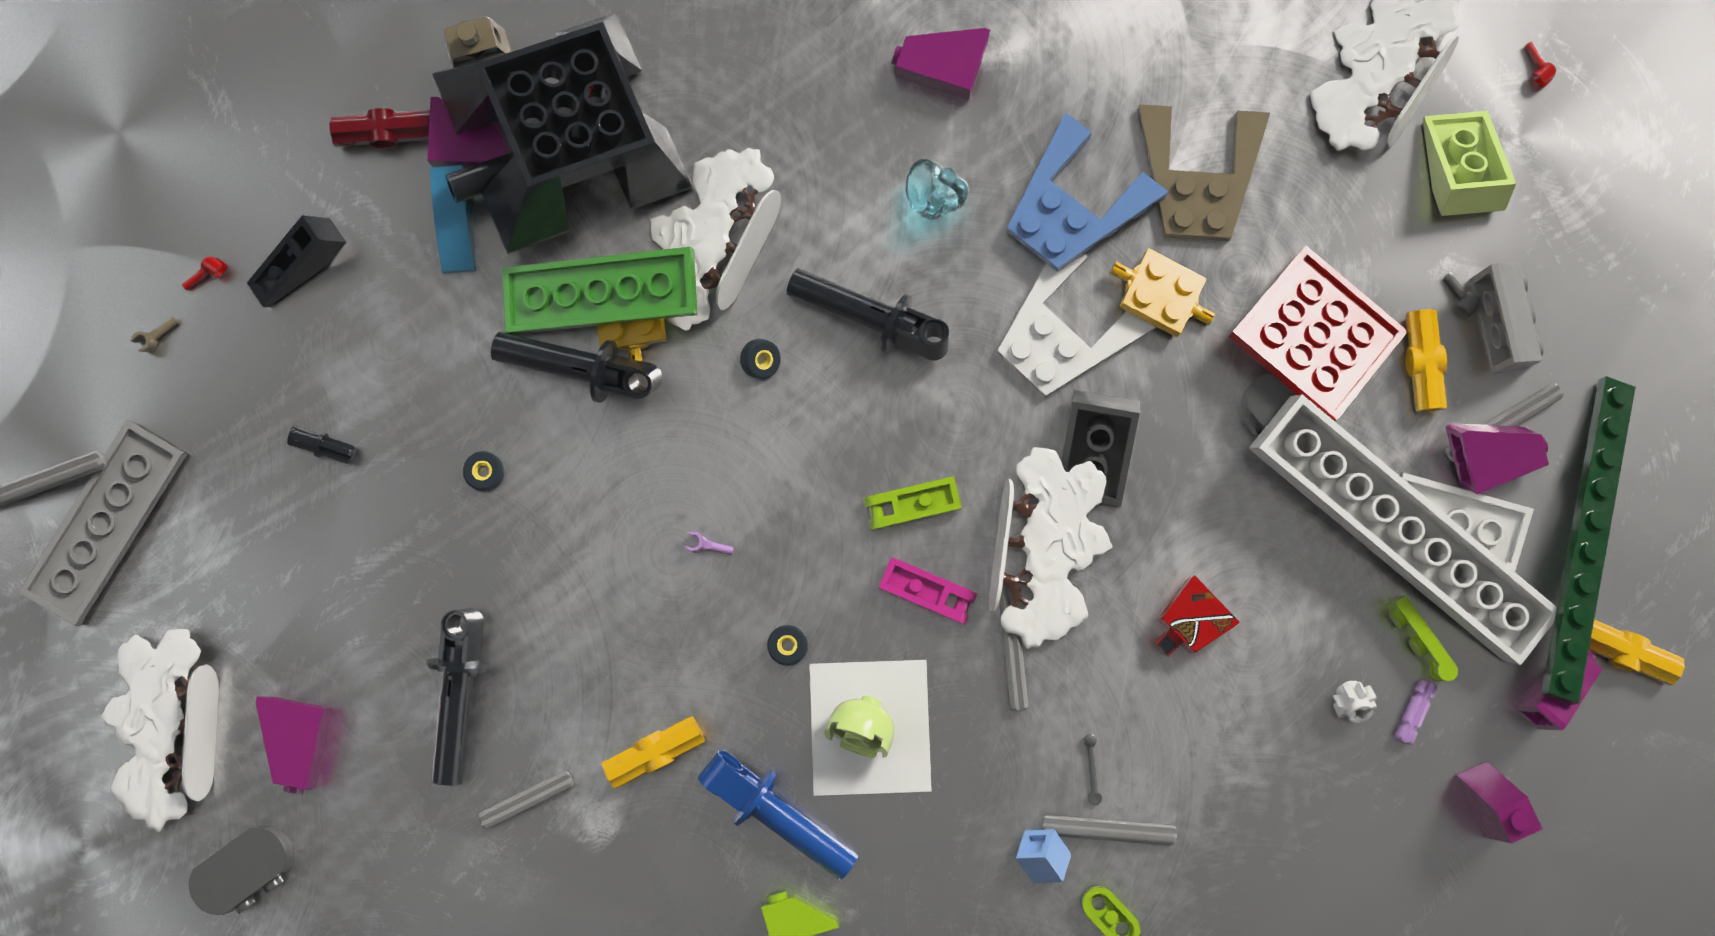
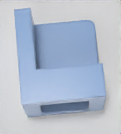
M1054 829L1024 831L1016 860L1034 883L1063 882L1071 853Z

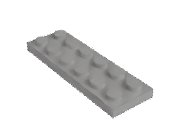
M126 420L105 453L107 466L91 475L18 592L70 624L80 626L187 454L134 422Z

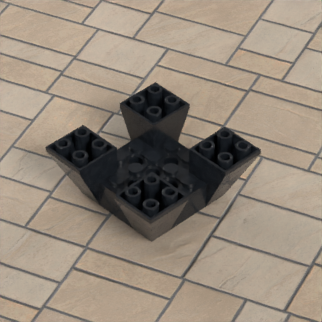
M617 12L558 31L555 38L510 53H492L432 73L433 80L456 134L458 135L494 122L510 161L484 189L482 196L507 254L570 232L562 190L563 187L614 170L631 210L692 188L667 128L641 111L627 77L640 73L641 67ZM555 78L559 82L551 84L546 82L545 79ZM599 97L603 102L594 103L589 98ZM566 107L572 113L562 114L557 109ZM529 118L538 119L541 123L537 125H530L526 122V120ZM579 137L585 143L580 145L574 144L570 139Z

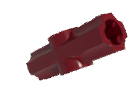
M375 108L368 110L367 114L331 117L329 128L332 144L335 147L369 145L374 148H392L397 146L398 142L428 140L430 110L396 112L388 108Z

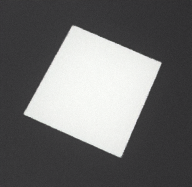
M926 660L809 664L814 796L932 792ZM862 696H870L881 702L880 707L888 712L894 724L893 741L887 757L882 758V752H877L876 758L850 752L840 747L841 740L833 736L832 741H830L825 736L824 731L828 720L840 703L850 699H862Z

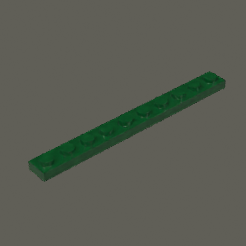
M1608 376L1598 381L1541 695L1570 705L1580 703L1636 388Z

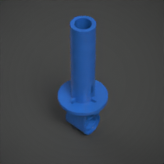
M719 750L700 773L698 780L706 790L719 796L737 810L732 823L739 826L752 815L841 881L854 866L858 855L771 791L773 789V784L771 785L776 775L774 771L769 770L760 778L742 765L732 754Z

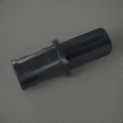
M297 425L291 428L287 438L288 445L310 451L317 458L324 456L350 464L356 453V448L353 445L329 438L328 433L318 434L300 428Z

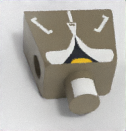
M490 17L464 21L444 29L445 45L451 67L492 53L511 52L505 29Z

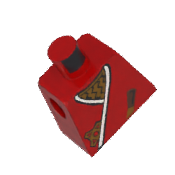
M1193 575L1183 583L1158 617V621L1167 631L1154 644L1167 657L1181 645L1190 654L1195 653L1240 622L1198 577Z

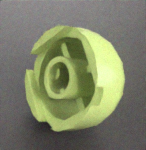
M862 696V699H850L840 703L831 714L824 734L830 741H832L833 736L840 739V747L850 752L871 758H876L877 752H882V758H885L893 741L894 724L888 712L880 707L881 702L870 696Z

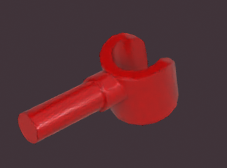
M1529 42L1525 47L1538 68L1531 76L1538 87L1544 88L1553 80L1556 74V67L1550 62H1545L1533 42Z
M206 257L202 260L201 268L198 272L182 283V287L185 290H189L208 274L214 279H218L226 272L228 266L219 258Z

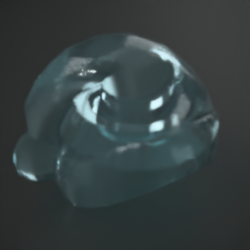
M919 159L912 165L907 175L905 192L910 206L918 215L925 219L936 220L947 213L960 209L967 200L969 189L968 183L958 177L952 167L943 168L942 165L930 159Z

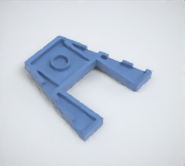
M1065 113L1007 226V232L1057 272L1092 249V246L1103 238H1108L1117 232L1118 228L1131 219H1136L1146 212L1147 208L1159 200L1165 199L1168 194L1165 188L1142 172L1106 214L1099 219L1053 183L1052 180L1090 139L1092 133L1068 113Z

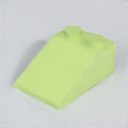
M1488 111L1424 116L1423 128L1432 192L1441 216L1506 210L1515 189L1516 181Z

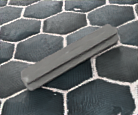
M568 770L562 771L480 812L478 817L484 829H489L573 787L574 780Z

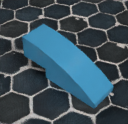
M463 165L430 168L433 215L442 273L476 271L472 206L469 199L455 203L445 178L446 174L464 169Z

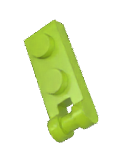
M954 476L863 498L865 508H869L872 519L869 520L871 531L962 509ZM891 502L894 514L884 516L882 505Z
M1407 595L1397 596L1388 602L1387 606L1391 610L1389 617L1399 629L1404 628L1411 639L1408 643L1412 650L1419 657L1423 656L1430 665L1428 669L1430 678L1434 681L1454 680L1458 675L1456 664Z

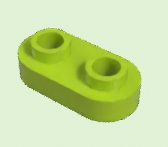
M1093 886L1085 891L1081 900L1082 909L1105 936H1140L1141 928L1138 920L1109 889L1103 886ZM1096 897L1104 899V905L1100 909H1095L1092 906V902ZM1124 922L1128 927L1127 932L1122 935L1117 934L1116 926Z

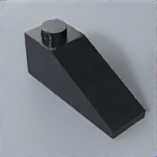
M302 215L248 280L247 284L262 307H269L327 266L347 242L330 218Z

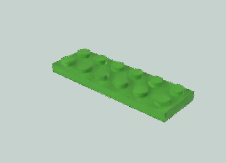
M692 247L502 268L505 333L508 334L698 315L695 255Z

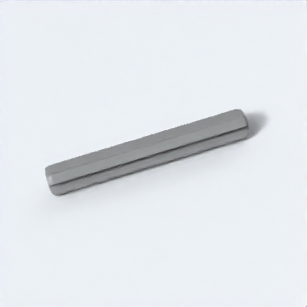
M1552 383L1483 425L1517 426L1562 399L1563 392L1556 383ZM1448 445L1445 447L1444 452L1448 459L1454 462L1451 447Z
M95 450L1 485L0 507L102 470L107 466L106 457L102 452Z
M1006 585L1002 586L999 601L1000 615L1014 602L1013 596ZM1002 627L1010 709L1014 711L1025 710L1028 708L1022 639L1019 635L1007 633Z
M1052 815L1043 816L1041 830L1054 829L1059 837L1169 846L1174 845L1177 839L1176 827L1173 825Z

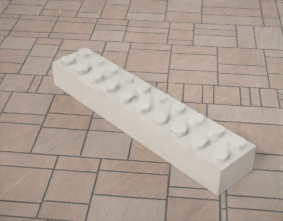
M1304 395L1290 396L1248 448L1504 662L1521 665L1554 624L1557 607Z

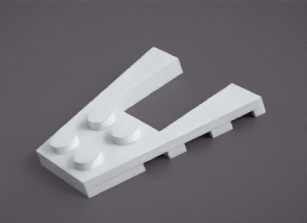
M1085 254L1058 272L1046 263L997 351V354L1044 397L1157 328L1126 311L1096 344L1090 348L1044 305L1051 295L1087 259L1088 256Z

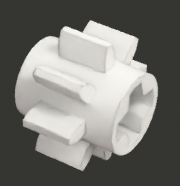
M1358 681L1343 683L1338 687L1336 695H1333L1336 702L1333 707L1338 717L1343 718L1346 716L1348 721L1352 723H1361L1368 720L1373 715V709L1377 708L1374 702L1377 697L1370 685L1363 687L1362 683Z

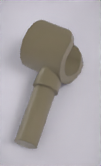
M172 317L149 333L136 332L132 335L131 342L138 343L145 338V345L138 351L152 352L157 348V339L178 324V322Z

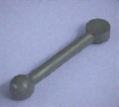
M1087 734L1084 737V744L1088 748L1091 786L1088 801L1092 805H1098L1102 801V796L1097 788L1094 751L1097 738L1093 734Z

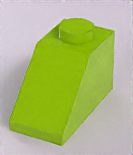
M786 891L767 896L768 902L763 903L761 906L769 936H813L839 928V921L836 916L796 894L787 896Z

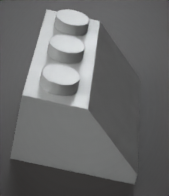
M1496 263L1489 265L1470 278L1473 293L1480 298V305L1477 307L1492 373L1533 366L1542 361L1541 356L1544 349L1540 337L1536 336L1534 328L1536 315L1533 306L1528 303L1526 294L1528 281L1526 275L1521 273L1519 264Z

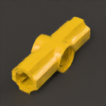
M1421 309L1406 313L1409 347L1406 350L1405 363L1407 373L1412 377L1415 412L1444 410L1447 408L1443 374L1447 370V354L1445 347L1440 345L1437 310Z
M1594 619L1589 651L1608 658V662L1618 668L1633 673L1640 672L1667 685H1675L1676 681L1681 678L1685 668L1683 658L1652 645L1651 641L1642 635L1626 630L1620 631Z
M691 716L662 732L658 730L633 743V747L601 764L608 781L615 789L646 772L650 774L675 761V757L706 742L694 716Z

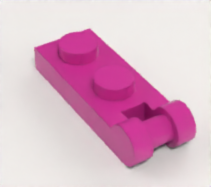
M891 557L878 587L883 591L965 625L968 619L966 614L970 603L975 602L978 595L969 589ZM949 593L958 597L954 608L944 605Z

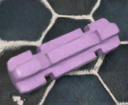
M1427 680L1418 681L1414 690L1416 696L1411 697L1402 717L1404 723L1398 726L1395 733V738L1405 744L1414 743L1418 734L1416 729L1421 728L1431 705L1429 700L1433 699L1438 688L1434 683Z

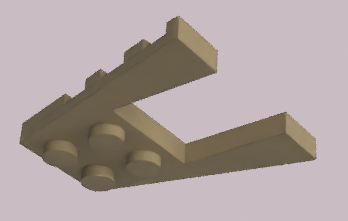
M1139 104L1137 112L1142 124V135L1150 162L1151 178L1168 191L1167 197L1157 202L1164 237L1230 241L1270 112L1237 110L1234 120L1232 174L1169 170L1172 106Z

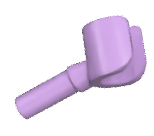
M695 531L688 533L690 536L699 538L697 547L685 546L689 551L700 553L703 550H712L729 555L732 554L733 547L706 540L702 534Z

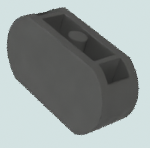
M1271 373L1262 375L1247 387L1241 399V413L1246 418L1244 419L1246 427L1254 435H1260L1289 397L1296 394Z
M262 825L249 828L192 870L189 879V891L192 900L201 910L213 915H224L235 910L238 914L244 912L256 903V900L253 898L263 890L267 894L284 882L282 876L291 870L294 863L295 852L292 841L284 831L274 826Z

